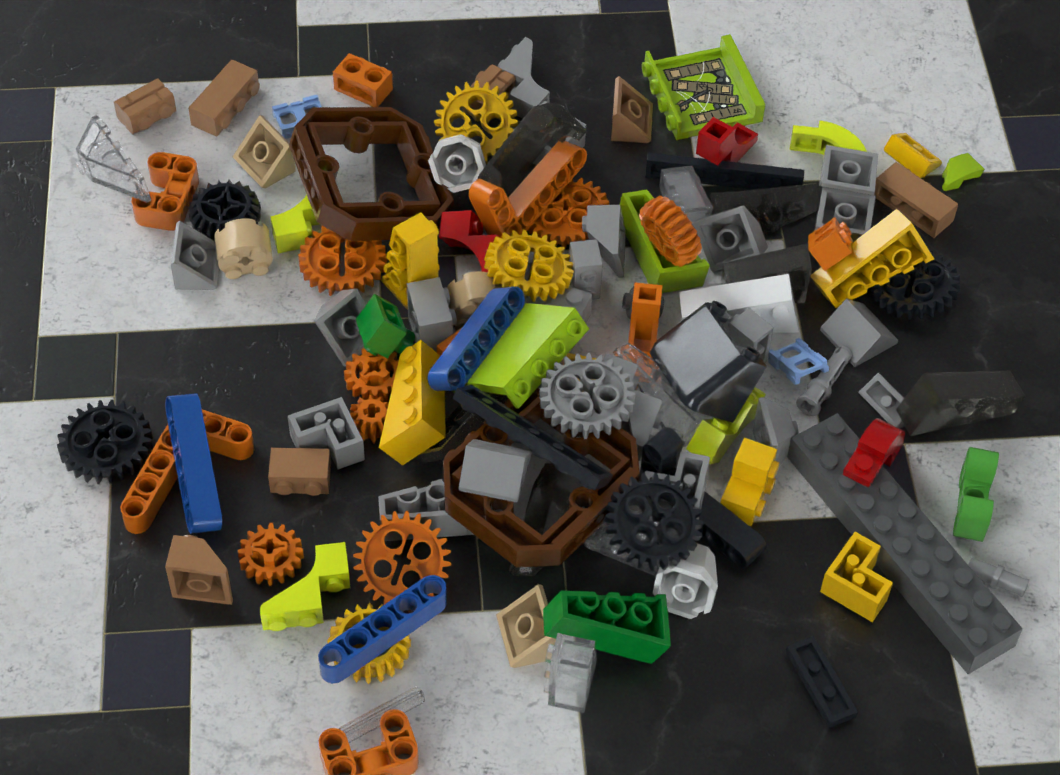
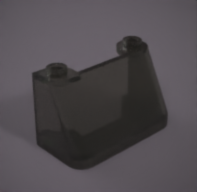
M556 102L536 105L530 109L480 172L478 179H483L503 188L507 197H509L525 179L523 177L524 173L553 137L564 143L567 137L580 141L587 130L562 105Z

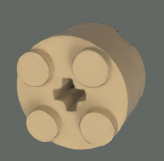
M236 219L225 223V228L220 232L219 229L215 232L218 266L228 279H237L243 274L251 273L262 276L269 272L268 267L272 263L273 256L269 230L265 224L262 223V227L257 225L256 220Z
M469 272L462 275V280L455 283L454 279L447 288L450 295V304L448 305L449 309H454L457 325H454L456 331L465 325L492 289L501 288L500 284H493L494 278L488 277V272Z

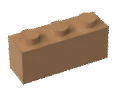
M231 60L188 107L191 125L217 137L223 129L229 126L235 115L244 109L249 99L258 93L260 83L257 70Z
M895 162L876 178L875 198L892 210H899L911 223L933 238L954 221L958 203L899 163Z

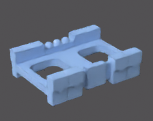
M318 95L303 98V102L297 101L290 103V105L283 103L272 106L273 116L276 118L282 136L285 139L291 138L295 125L306 115L304 110L322 107ZM289 113L294 114L296 122L286 125L282 124L281 116L288 115Z
M800 338L796 339L795 343L776 351L769 350L768 363L777 370L781 369L786 374V377L795 385L800 383L801 377L812 372L821 370L826 373L829 371L827 359L811 350L808 344ZM790 350H796L800 353L790 358H785L781 355ZM805 362H811L815 365L805 370H800L796 367Z

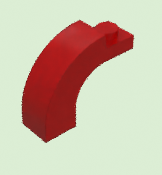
M876 418L858 441V446L845 466L843 475L869 488L883 464L891 466L903 446L905 431Z

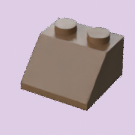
M173 535L165 565L172 597L232 605L233 597L228 570L207 542L193 535Z

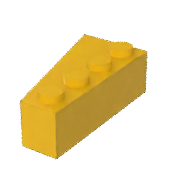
M896 209L851 243V254L826 271L820 267L810 277L826 299L837 308L845 299L853 300L867 293L868 288L878 284L882 286L890 282V277L900 272L906 274L914 270V265L922 261L928 263L934 260V257L914 225Z
M421 212L393 227L389 243L392 250L387 252L386 257L389 263L384 265L386 274L381 279L384 285L407 310V283L437 278L440 269L437 240L439 231L436 224L432 220H428Z

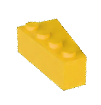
M422 340L407 347L400 354L379 448L401 465L406 464L446 438L445 391H435L428 383V373L441 355Z

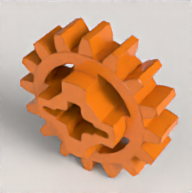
M364 348L361 349L362 355L352 354V361L346 362V370H344L347 390H352L353 397L361 394L364 400H368L371 394L374 399L383 396L385 401H389L388 394L392 392L399 361L397 360V353H391L388 359L380 354L373 355ZM391 370H392V372H393L392 378L390 377V371H391ZM358 371L360 372V378H359V379H358L357 376H356L357 373H358Z
M269 523L268 529L258 525L257 533L248 531V540L241 539V549L238 550L240 568L246 571L248 579L255 576L257 584L266 579L268 585L272 586L274 579H278L282 584L284 583L285 575L293 578L295 576L294 568L301 569V559L304 558L301 539L296 538L294 530L286 533L285 525L282 524L278 529H274L273 523Z

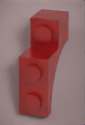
M712 117L698 132L696 154L717 166L721 161L738 162L758 141L759 134L738 122L731 127Z
M471 210L442 212L439 238L450 247H461L472 251L480 263L482 272H488V269L484 268L487 249L490 242H494L496 236L501 237L498 234L482 235L483 225L479 217Z

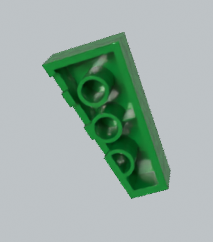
M560 591L543 609L544 636L649 664H652L671 647L666 594L646 597L645 593L620 596L618 592L597 595L596 592Z

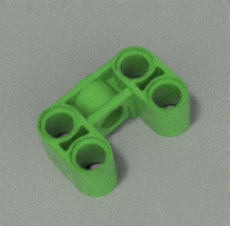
M974 447L968 448L959 478L960 489L953 536L983 542L993 512L994 500H989L988 498L998 466L999 452Z

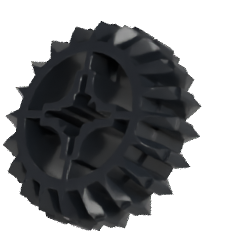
M218 179L215 185L208 183L207 189L199 188L198 194H193L192 202H189V220L192 228L215 241V232L218 229L219 232L223 230L225 223L229 221L253 219L256 220L258 225L261 218V204L255 191H251L249 185L242 186L240 181L232 184L230 179L227 183H221Z

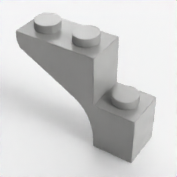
M526 37L518 45L516 44L505 60H501L497 66L503 72L507 71L516 78V86L511 90L508 99L512 100L514 104L510 110H516L517 116L526 119L544 101L549 102L550 91L540 87L532 79L533 42Z
M605 353L603 362L606 363L608 360L614 359L613 367L622 365L623 374L629 373L630 382H634V392L636 395L633 413H629L628 422L622 421V425L626 432L636 438L638 461H640L644 444L653 437V435H650L652 427L658 429L664 413L659 411L662 400L635 390L640 378L634 376L638 367L637 364Z

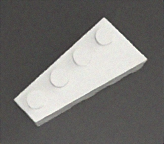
M789 274L680 292L682 320L705 302L712 303V301H718L726 306L727 313L729 314L727 322L722 323L727 332L729 330L728 323L731 318L750 308L774 327L773 333H799Z

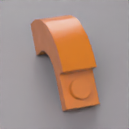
M636 282L634 284L626 360L638 365L634 375L640 377L638 383L652 384L654 359L650 355V350L657 341L663 285Z

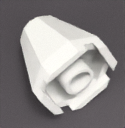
M461 134L438 141L434 152L428 160L434 181L449 187L448 190L452 192L470 189L472 183L481 178L486 168L480 143Z
M697 544L694 551L688 550L690 555L687 560L679 557L680 562L678 565L674 566L669 561L666 570L660 567L653 589L654 595L666 594L668 612L689 619L697 617L698 613L704 611V614L711 612L718 588L715 556L708 547Z

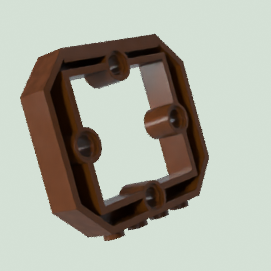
M313 107L294 127L289 147L316 221L348 241L390 240L393 227L420 212L428 220H432L437 228H439L442 212H449L450 207L454 204L453 193L448 190V187L434 181L428 162L433 150L430 145V138L426 135L423 126L392 107ZM369 144H397L408 171L406 181L415 188L419 201H404L396 193L384 192L379 196L378 202L344 203L335 181L340 168L339 163L334 157L325 154L322 145H344L347 150L360 154L367 151Z
M537 388L519 409L515 408L509 398L504 405L531 423L535 424L539 419H542L561 433V424L552 426L551 418L544 417V409L540 407V388ZM484 422L477 431L470 432L458 448L450 450L443 460L445 512L516 567L559 566L605 522V515L610 513L606 510L608 502H613L611 500L613 492L620 493L618 490L620 484L624 483L629 487L628 481L632 476L639 483L640 471L635 437L624 429H617L611 426V435L606 434L602 430L600 431L599 438H596L593 432H589L587 439H584L582 432H578L575 437H572L571 429L561 433L564 444L583 456L590 454L609 468V472L613 474L609 485L597 490H590L583 486L574 489L569 498V510L541 535L514 514V502L459 491L465 448L468 443L473 439L511 446L514 441L508 438L507 433L499 428H493Z

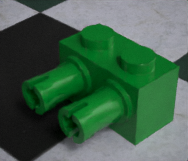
M376 294L372 296L355 319L364 348L373 355L380 354L388 359L393 351L401 354L404 349L415 344L413 343L415 334L413 331L405 328L397 306Z

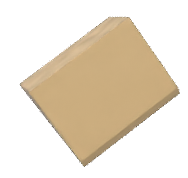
M259 115L233 155V158L262 188L266 189L296 172L289 142L264 116Z
M538 584L496 614L509 664L512 668L557 659L558 639L544 636L543 609L548 605L543 585Z

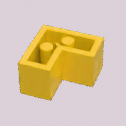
M744 437L734 459L731 478L720 503L747 525L752 526L755 517H761L766 505V501L763 498L765 494L771 495L776 482L775 475L780 462L775 461L777 449Z
M854 532L826 571L820 592L873 622L887 602L893 582L872 571L876 565L881 546Z

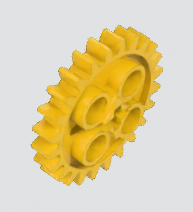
M475 81L474 88H470L469 84L465 82L464 90L455 86L457 94L446 93L449 99L448 102L440 100V104L444 109L435 111L437 116L441 118L434 120L435 126L441 127L435 130L436 136H443L441 139L460 134L469 138L474 136L482 137L480 146L485 163L488 164V156L498 160L496 152L500 151L506 154L504 145H513L509 136H513L514 129L511 127L519 125L518 120L512 119L517 116V111L510 110L514 104L512 100L506 101L508 97L506 92L498 95V86L490 90L489 82H486L483 88H480L478 81ZM474 101L483 102V106L478 110L470 108ZM464 107L475 121H480L483 129L491 134L493 138L489 139L476 124L472 125L471 119L460 108ZM461 118L465 120L463 126L459 128L452 126V122L455 119ZM497 118L501 120V124L496 128L488 126L491 119Z
M512 230L511 236L505 232L501 238L496 236L494 242H490L484 259L486 261L484 268L488 269L487 276L494 277V285L502 284L501 288L519 287L523 291L525 298L530 296L533 302L536 301L537 297L546 302L548 295L553 299H556L557 293L563 295L565 288H569L574 270H572L573 263L569 261L570 254H563L565 248L555 247L556 240L548 242L547 235L539 238L535 231L532 236L528 235L526 230H523L522 235ZM530 251H533L530 275L528 280H525L528 256Z

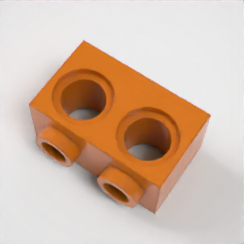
M350 53L333 71L334 90L372 107H379L393 90L392 71Z
M834 217L808 235V250L824 271L852 253L851 243L853 240L850 237L852 232L844 221L839 223L836 217Z

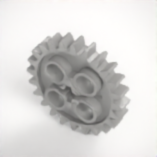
M577 353L575 361L564 357V365L555 362L554 371L548 369L546 378H542L539 398L540 407L544 409V417L551 418L552 426L561 424V433L571 429L572 437H575L578 432H582L584 439H587L589 432H593L595 437L599 438L600 431L602 430L606 434L611 435V426L621 429V421L628 422L629 413H633L636 393L634 392V382H630V374H623L622 365L614 368V359H610L606 363L603 362V355L601 354L596 360L592 359L591 353L587 354L586 359H581Z

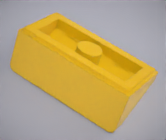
M907 133L892 134L884 147V151L919 178L925 177L942 164V160Z

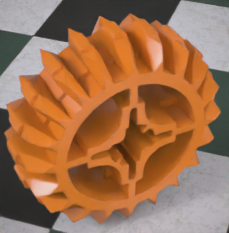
M659 195L648 201L640 209L639 218L641 225L644 227V232L648 235L649 241L653 243L654 248L668 262L682 267L691 263L701 253L702 245L700 237L697 235V230L693 227L687 214H684L681 207L676 206L674 201Z

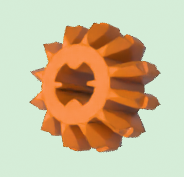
M370 394L368 400L359 397L358 404H351L350 415L363 442L370 438L375 443L376 438H381L389 402H385L383 396L374 399Z

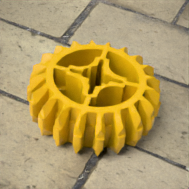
M371 603L368 604L367 609H362L357 604L355 607L356 612L354 613L346 609L344 612L345 618L337 617L335 621L336 626H331L329 631L330 637L327 643L377 609H373ZM388 627L378 628V630L380 631H386L389 629ZM410 634L393 645L384 655L376 657L353 673L355 682L357 683L361 677H365L366 682L370 684L372 678L377 677L382 683L384 674L393 678L395 674L394 668L402 670L404 666L403 660H408V649L411 647ZM356 644V645H354L353 647H354V648H361V647H364L365 645Z

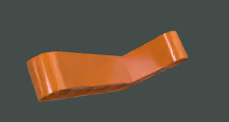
M564 140L558 141L509 197H507L504 189L483 179L474 181L469 189V199L488 235L498 234L502 237L504 232L511 236L512 230H515L519 235H522L523 230L527 231L584 166L587 159L586 150Z
M202 409L210 451L236 460H245L251 457L254 453L252 430L249 425ZM168 424L122 501L121 513L125 528L130 533H143L150 527L178 478Z

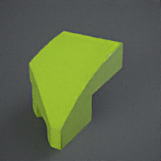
M969 153L952 157L942 173V178L945 181L942 189L944 191L958 189L964 180L980 177L985 169Z

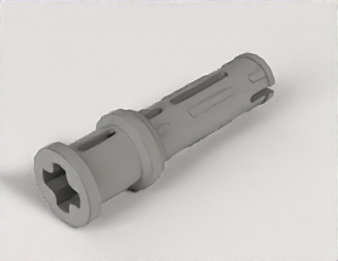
M838 346L827 361L829 371L826 373L821 371L817 378L809 381L807 391L804 395L799 396L796 401L797 407L802 413L808 416L819 414L821 410L820 405L831 396L833 383L852 358V352L849 348Z

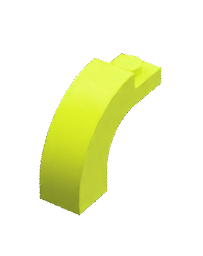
M819 120L818 128L793 125L789 150L824 155L826 145L867 152L859 138L837 124Z

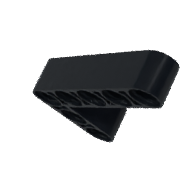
M664 427L644 444L639 480L645 471L675 476L683 444L680 436L670 427ZM707 492L704 493L701 507L703 512L699 517V520L703 521L704 525L701 529H698L702 533L701 537L735 565L743 569L747 568L766 550L765 540L758 532Z

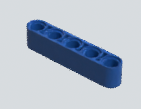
M519 287L494 288L488 293L430 369L428 383L433 390L456 391L457 388L465 386L522 310L525 304V296Z
M197 393L167 396L165 402L166 415L188 531L190 534L221 530L222 514L199 396Z
M436 575L424 577L326 644L318 654L322 679L331 684L343 681L441 613L447 604L445 581ZM430 593L438 594L437 596L433 597L428 596V594ZM405 610H412V611H414V612L409 613V614L403 613V611H405ZM381 627H388V628H389V629L386 630V631H380V630H378V628H381ZM356 644L365 645L364 647H361V648H354V647H353V646L356 645ZM333 661L339 662V664L335 666L327 665L328 663Z

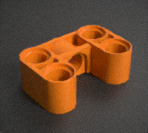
M157 152L150 155L147 161L152 184L165 188V190L161 191V193L140 191L134 194L131 200L136 223L141 226L174 231L178 221L184 223L189 210V202H192L193 194H195L199 185L197 163L189 156Z
M397 709L385 712L380 719L381 745L360 752L356 750L351 751L347 736L342 730L329 728L323 731L318 741L325 774L337 775L343 772L350 775L414 774L419 765L418 746L406 714ZM395 726L401 728V730L397 732H391L388 730L389 728ZM331 745L340 746V748L336 751H330L327 749ZM401 754H409L411 756L405 760L397 758Z

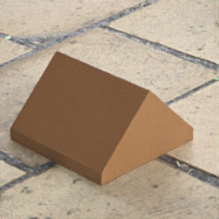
M618 76L615 78L611 141L650 142L653 103Z

